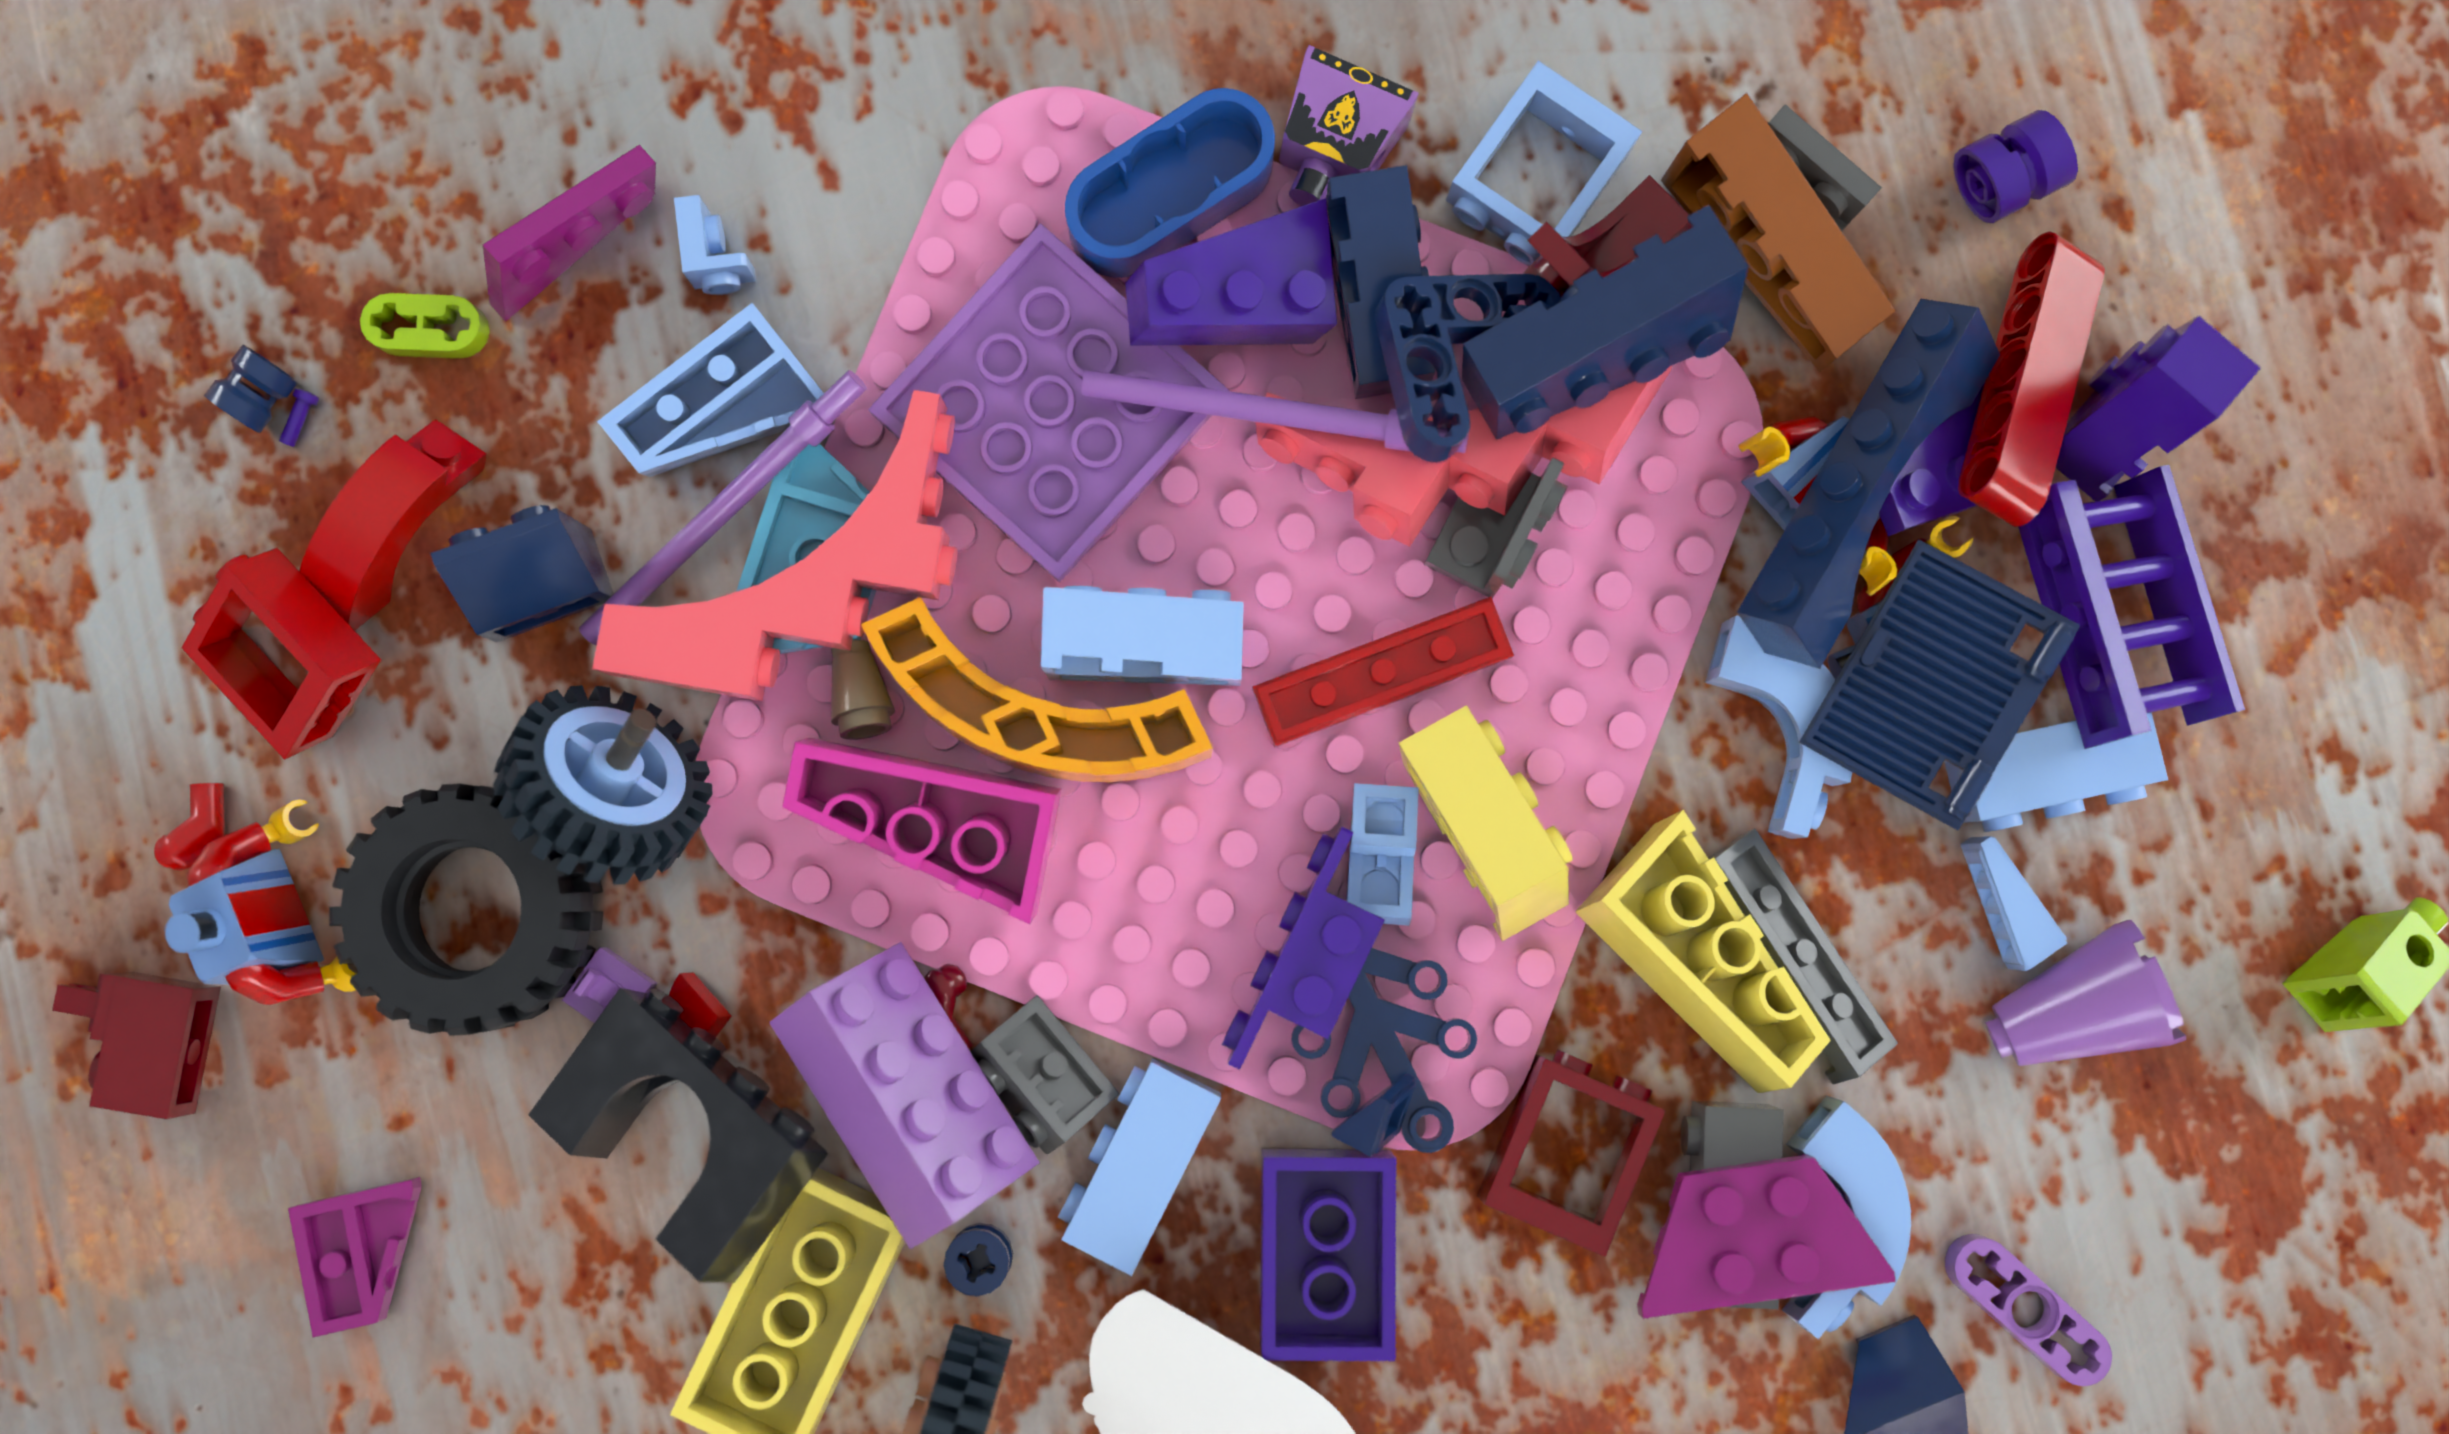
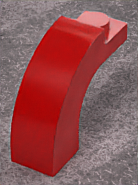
M434 419L407 441L396 434L393 435L358 468L338 493L317 526L306 549L299 571L354 631L390 603L395 570L407 544L435 509L484 470L487 453L437 419Z

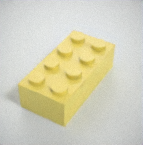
M818 1167L739 1278L732 1284L670 1413L671 1416L709 1434L815 1433L905 1243L875 1194Z

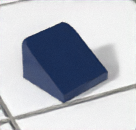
M1408 1073L1359 1107L1354 1114L1347 1117L1333 1129L1331 1135L1335 1139L1370 1157L1373 1154H1377L1401 1131L1402 1123L1416 1085L1414 1082L1415 1077Z

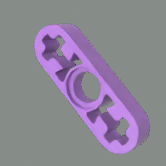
M1979 1234L1963 1235L1949 1246L1945 1256V1269L1952 1283L2055 1375L2077 1386L2094 1385L2107 1375L2112 1364V1351L2107 1339L2004 1246ZM1973 1252L1981 1256L1990 1253L1985 1260L1986 1266L2007 1282L1997 1289L1991 1282L1977 1275H1973L1968 1279L1973 1268L1966 1261ZM2024 1292H2036L2043 1302L2042 1317L2033 1326L2020 1327L2012 1316L2013 1303ZM2057 1330L2065 1337L2079 1344H2084L2082 1350L2089 1357L2084 1365L2080 1366L2070 1362V1353L2058 1342L2050 1339Z

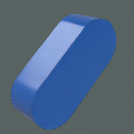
M1229 88L1208 90L1190 99L1083 169L1071 183L1065 200L1066 222L1071 244L1077 256L1096 273L1114 278L1130 277L1144 260L1181 248L1253 201L1266 187L1273 168L1275 132L1272 120L1266 109L1255 98L1239 90Z

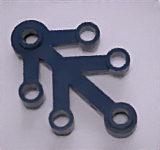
M1371 948L1348 997L1354 1008L1353 1016L1333 1077L1321 1089V1103L1326 1112L1333 1117L1346 1118L1356 1112L1361 1101L1357 1086L1372 1044L1391 1084L1407 1073L1415 1077L1414 1082L1416 1085L1402 1123V1136L1417 1151L1424 1153L1436 1152L1444 1148L1451 1140L1454 1132L1453 1118L1444 1105L1434 1099H1428L1395 1032L1437 1045L1445 1055L1454 1059L1465 1058L1474 1051L1477 1045V1034L1473 1026L1462 1019L1451 1018L1444 1021L1379 999L1366 973L1407 984L1409 990L1415 996L1424 1000H1432L1442 995L1447 987L1448 979L1444 968L1434 961L1421 960L1413 962ZM1425 967L1434 969L1439 978L1437 987L1430 992H1421L1415 984L1417 972ZM1296 1024L1291 1034V1042L1296 1052L1308 1059H1316L1323 1056L1330 1047L1331 1034L1329 1039L1323 1037V1042L1318 1049L1313 1051L1305 1050L1300 1046L1298 1040L1299 1034L1304 1027ZM1461 1026L1467 1032L1468 1042L1461 1050H1450L1445 1044V1034L1451 1027ZM1337 1085H1345L1352 1091V1101L1344 1109H1335L1328 1102L1330 1090ZM1424 1115H1434L1440 1122L1439 1132L1429 1139L1420 1137L1416 1131V1124Z

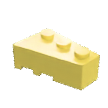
M1466 705L1399 742L1402 762L1415 787H1419L1418 792L1442 835H1447L1465 865L1466 869L1462 871L1471 887L1479 888L1493 911L1496 920L1493 926L1501 941L1510 938L1569 905L1568 866L1566 864L1573 860L1572 854L1555 826L1545 830L1533 812V809L1538 807L1539 803L1530 784L1521 772L1511 776L1499 757L1506 753L1505 748L1496 730L1487 719L1478 724Z

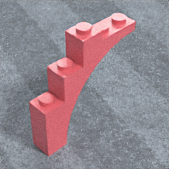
M1672 366L1668 367L1659 377L1649 382L1638 383L1634 381L1610 391L1604 399L1595 405L1587 408L1575 406L1556 414L1534 431L1528 433H1518L1516 431L1497 440L1480 410L1477 408L1468 411L1470 430L1465 453L1456 452L1448 460L1441 462H1429L1409 451L1385 448V441L1261 422H1255L1258 445L1273 459L1284 464L1294 462L1316 473L1324 484L1340 492L1352 491L1354 519L1359 522L1363 529L1379 539L1390 540L1393 538L1410 547L1448 488L1454 490L1460 499L1473 507L1480 509L1488 507L1505 516L1542 457L1550 461L1552 458H1555L1565 463L1561 472L1568 476H1582L1600 485L1672 370ZM1269 392L1265 395V397L1285 399ZM1428 418L1427 421H1433V418Z
M919 390L913 391L900 439L877 484L847 522L806 558L758 585L710 601L663 607L605 604L592 669L610 676L763 701L765 687H774L779 671L780 651L773 648L774 638L851 651L853 635L863 636L864 630L860 624L867 622L869 599L861 597L862 588L939 601L941 584L951 586L957 563V547L948 546L950 537L943 527L926 524L928 516L937 518L943 495V479L935 478L939 453L949 454L954 435L955 417L946 414L947 407L941 395Z

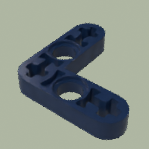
M1533 274L1408 276L1398 278L1389 284L1376 307L1375 322L1402 436L1407 448L1415 456L1429 462L1448 460L1459 449L1470 430V417L1452 344H1464L1540 300L1546 303L1548 308L1558 304L1561 297L1558 291L1545 278ZM1467 298L1474 301L1483 312V320L1472 321L1462 317L1454 306V299ZM1519 300H1524L1525 305H1517ZM1399 303L1405 304L1406 309H1397V306ZM1502 311H1506L1505 314H1504L1503 317H1502V316H1501V312H1502ZM1410 313L1419 314L1415 323L1412 325ZM1411 330H1412V335H1413V336L1407 338V336L1409 335V333H1410ZM1410 357L1426 359L1434 366L1437 372V379L1424 381L1415 377L1409 371L1406 359ZM1438 399L1432 407L1431 401ZM1431 414L1436 427L1425 426V422ZM1437 428L1447 429L1448 432L1445 437L1439 436Z

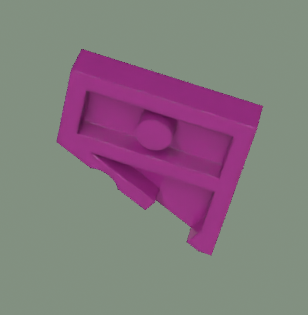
M420 1177L288 1208L313 1338L378 1323L387 1318L422 1188Z

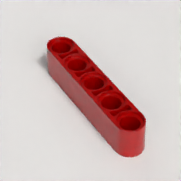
M2051 231L2042 233L2026 247L2016 266L1996 340L2000 356L1985 381L1958 482V491L1961 496L2013 527L2023 526L2030 522L2040 512L2049 495L2105 274V268L2101 262Z

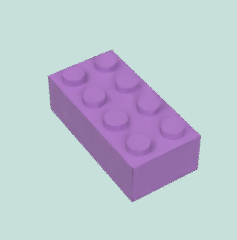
M901 942L809 991L769 1022L909 1249L914 1248L951 1226L1040 1163Z

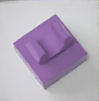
M599 947L562 1001L595 1023L620 988L648 993L658 983L608 947Z

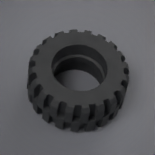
M461 783L443 784L436 791L420 789L403 796L402 807L385 806L371 818V824L376 828L372 834L357 833L346 849L350 855L355 857L351 867L337 868L332 887L343 890L341 906L329 907L330 926H342L344 941L334 945L339 963H354L358 973L352 976L349 982L361 997L376 995L380 998L376 1004L378 1012L392 1021L408 1019L410 1029L428 1034L447 1032L449 1036L470 1035L515 1026V1023L519 1021L533 1019L549 1010V1002L552 999L564 997L576 981L572 975L578 967L587 966L596 950L593 946L588 945L591 931L602 930L604 911L593 910V894L603 892L601 880L599 883L585 881L586 864L580 862L577 863L570 875L557 870L556 868L563 855L555 850H552L543 861L532 854L531 851L539 838L534 834L519 842L511 832L519 816L508 819L502 818L498 806L504 796L494 795L493 787ZM475 847L495 853L507 865L518 886L521 914L517 932L506 952L493 965L479 970L466 971L449 966L431 949L421 927L420 899L429 875L446 856L458 849Z

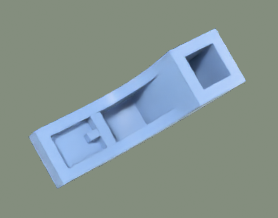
M1736 615L1721 625L1705 683L1735 691L1757 700L1771 712L1779 723L1785 738L1787 758L1784 775L1767 832L1789 839L1807 838L1810 829L1816 830L1825 815L1828 795L1821 792L1823 783L1830 786L1847 784L1851 782L1853 773L1799 743L1835 679L1824 664L1818 669L1764 653L1740 616Z
M1826 1096L1786 1145L1798 1155L1808 1154L1816 1159L1894 1270L1897 1282L1906 1260L1911 1233V1208L1903 1174L1896 1158L1879 1133L1845 1101ZM1896 1282L1792 1297L1782 1311L1799 1326L1819 1339L1825 1331H1835L1848 1319L1854 1308V1302L1851 1300L1857 1292L1881 1306L1891 1293Z

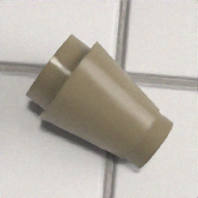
M853 640L851 651L831 648L833 658L831 723L839 726L840 737L848 740H858L888 732L892 728L890 716L895 713V708L875 658L871 653L869 642Z

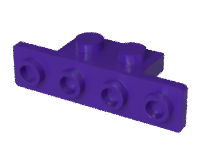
M1341 826L1334 838L1324 833L1322 834L1306 867L1317 873L1306 897L1294 892L1278 926L1289 932L1279 954L1276 955L1266 951L1250 986L1260 990L1250 1014L1238 1009L1222 1042L1223 1046L1232 1050L1227 1060L1229 1065L1239 1070L1241 1069L1268 1010L1329 1039L1385 921L1326 891L1354 833L1353 831Z

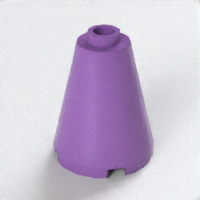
M2125 920L2114 924L1992 1005L1996 1018L1985 1022L2001 1059L2013 1055L2017 1064L2024 1066L2171 1046L2186 1040V1035L2178 1028L2184 1025L2181 1013L2156 957L2148 958L2147 955L2140 957L2134 943L2145 938L2132 920Z

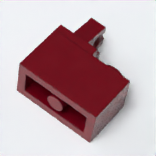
M138 972L100 973L97 986L78 983L57 985L52 1011L89 1017L88 1032H91L90 1039L102 1041L101 1051L95 1055L89 1069V1085L93 1088L89 1107L161 1119H172L196 1114L221 986Z

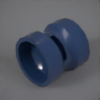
M242 344L231 359L233 367L231 372L225 379L215 380L204 396L239 422L261 433L272 419L270 410L278 399L287 398L299 382L272 362ZM241 378H246L248 381L256 385L258 388L265 391L266 394L263 396L261 393H259L258 391H256L255 389L241 381Z

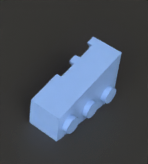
M751 303L597 422L639 474L652 477L785 431L790 426L788 418L807 400L814 403L824 393L755 305Z
M1092 586L1044 587L1041 668L1049 680L1241 686L1244 602L1230 601L1231 593L1222 590L1192 591V598L1166 596V590L1157 588H1130L1128 593L1104 592L1102 588Z

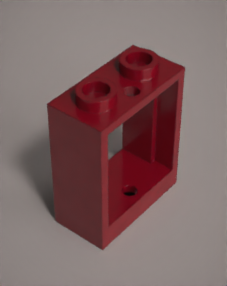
M1558 1049L1552 1061L1536 1054L1477 1197L1483 1204L1606 1257L1666 1110L1648 1103L1652 1090L1616 1075L1612 1087L1588 1077L1593 1065ZM1554 1080L1636 1115L1594 1219L1511 1183Z

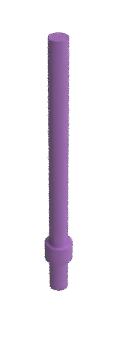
M848 370L817 401L813 403L807 400L788 418L790 426L579 627L583 637L590 643L597 645L605 604L639 606L809 444L816 447L835 429L833 421L867 390L864 382L854 372Z
M1089 370L1085 371L1082 379V395L1087 397L1385 441V448L1411 452L1403 439L1396 409H1391L1389 415ZM1433 421L1425 422V426L1436 427ZM1437 428L1439 436L1445 437L1448 432L1447 429ZM1469 433L1456 452L1465 453Z

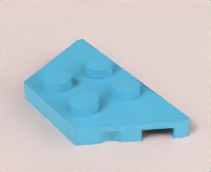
M809 444L773 478L736 592L758 585L806 558L847 522L870 493L820 444L816 447ZM862 588L861 597L869 599V615L876 590ZM853 635V640H861V637ZM774 638L773 648L779 649L780 654L825 647Z

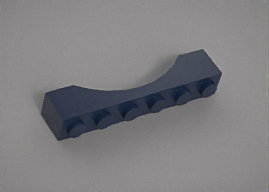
M1922 298L1918 302L1737 610L1738 615L1764 653L1818 669L1821 668L1851 615L1856 582L1865 548L1879 511L1896 478L1913 452L1936 427L1953 414L1972 405L2000 356L1979 307Z

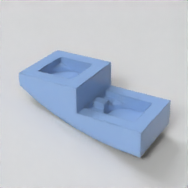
M1354 783L1351 831L1354 833L1350 839L1346 901L1384 919L1383 924L1409 926L1412 919L1413 870L1417 843L1419 787Z

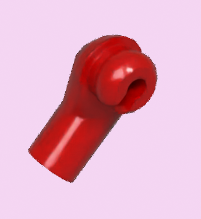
M224 783L190 784V817L170 833L160 837L154 846V856L160 865L178 871L190 869L204 846L225 836Z

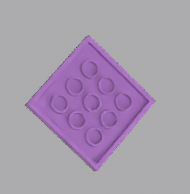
M1040 223L868 410L872 416L900 439L913 391L919 390L940 394L947 407L946 414L955 417V426L949 454L939 453L936 473L1060 583L1212 416L1083 396L1081 386L1085 371L1103 372L1224 391L1230 390L1179 345L1130 346L1127 299Z

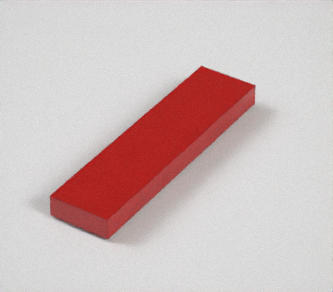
M1490 596L1252 686V690L1275 748L1508 660L1514 656V653Z

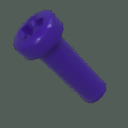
M298 388L294 389L292 396L296 397V400L279 439L280 442L292 447L296 444L311 405L317 406L319 401L318 396Z

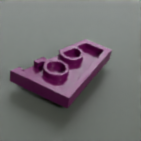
M640 144L482 244L489 304L505 322L623 221L639 214L650 204L655 195L656 162Z

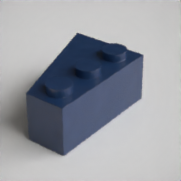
M1407 165L1331 177L1328 182L1326 201L1332 270L1355 399L1392 393L1375 322L1376 307L1387 287L1398 278L1429 276L1427 267H1421L1418 243L1421 242L1420 222L1417 208L1412 203ZM1399 303L1397 309H1406V306L1403 303ZM1410 313L1412 325L1415 323L1419 314ZM1411 330V332L1409 333V335L1407 336V338L1413 336V335H1412V330ZM1421 357L1406 359L1408 369L1415 377L1424 381L1433 380L1436 371L1429 361Z

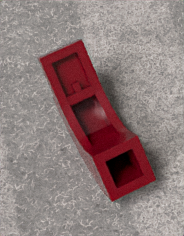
M1649 175L1613 211L1582 233L1571 237H1564L1546 221L1527 240L1540 253V256L1523 273L1539 275L1545 278L1562 297L1574 285L1573 281L1594 269H1597L1600 276L1606 277L1637 258L1633 247L1658 234L1664 244L1691 229L1687 219L1689 214Z

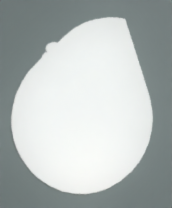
M1144 1289L1129 1294L1119 1301L1101 1320L1093 1335L1089 1353L1090 1378L1093 1392L1084 1397L1082 1404L1087 1413L1095 1415L1094 1422L1099 1428L1100 1434H1356L1340 1412L1307 1384Z

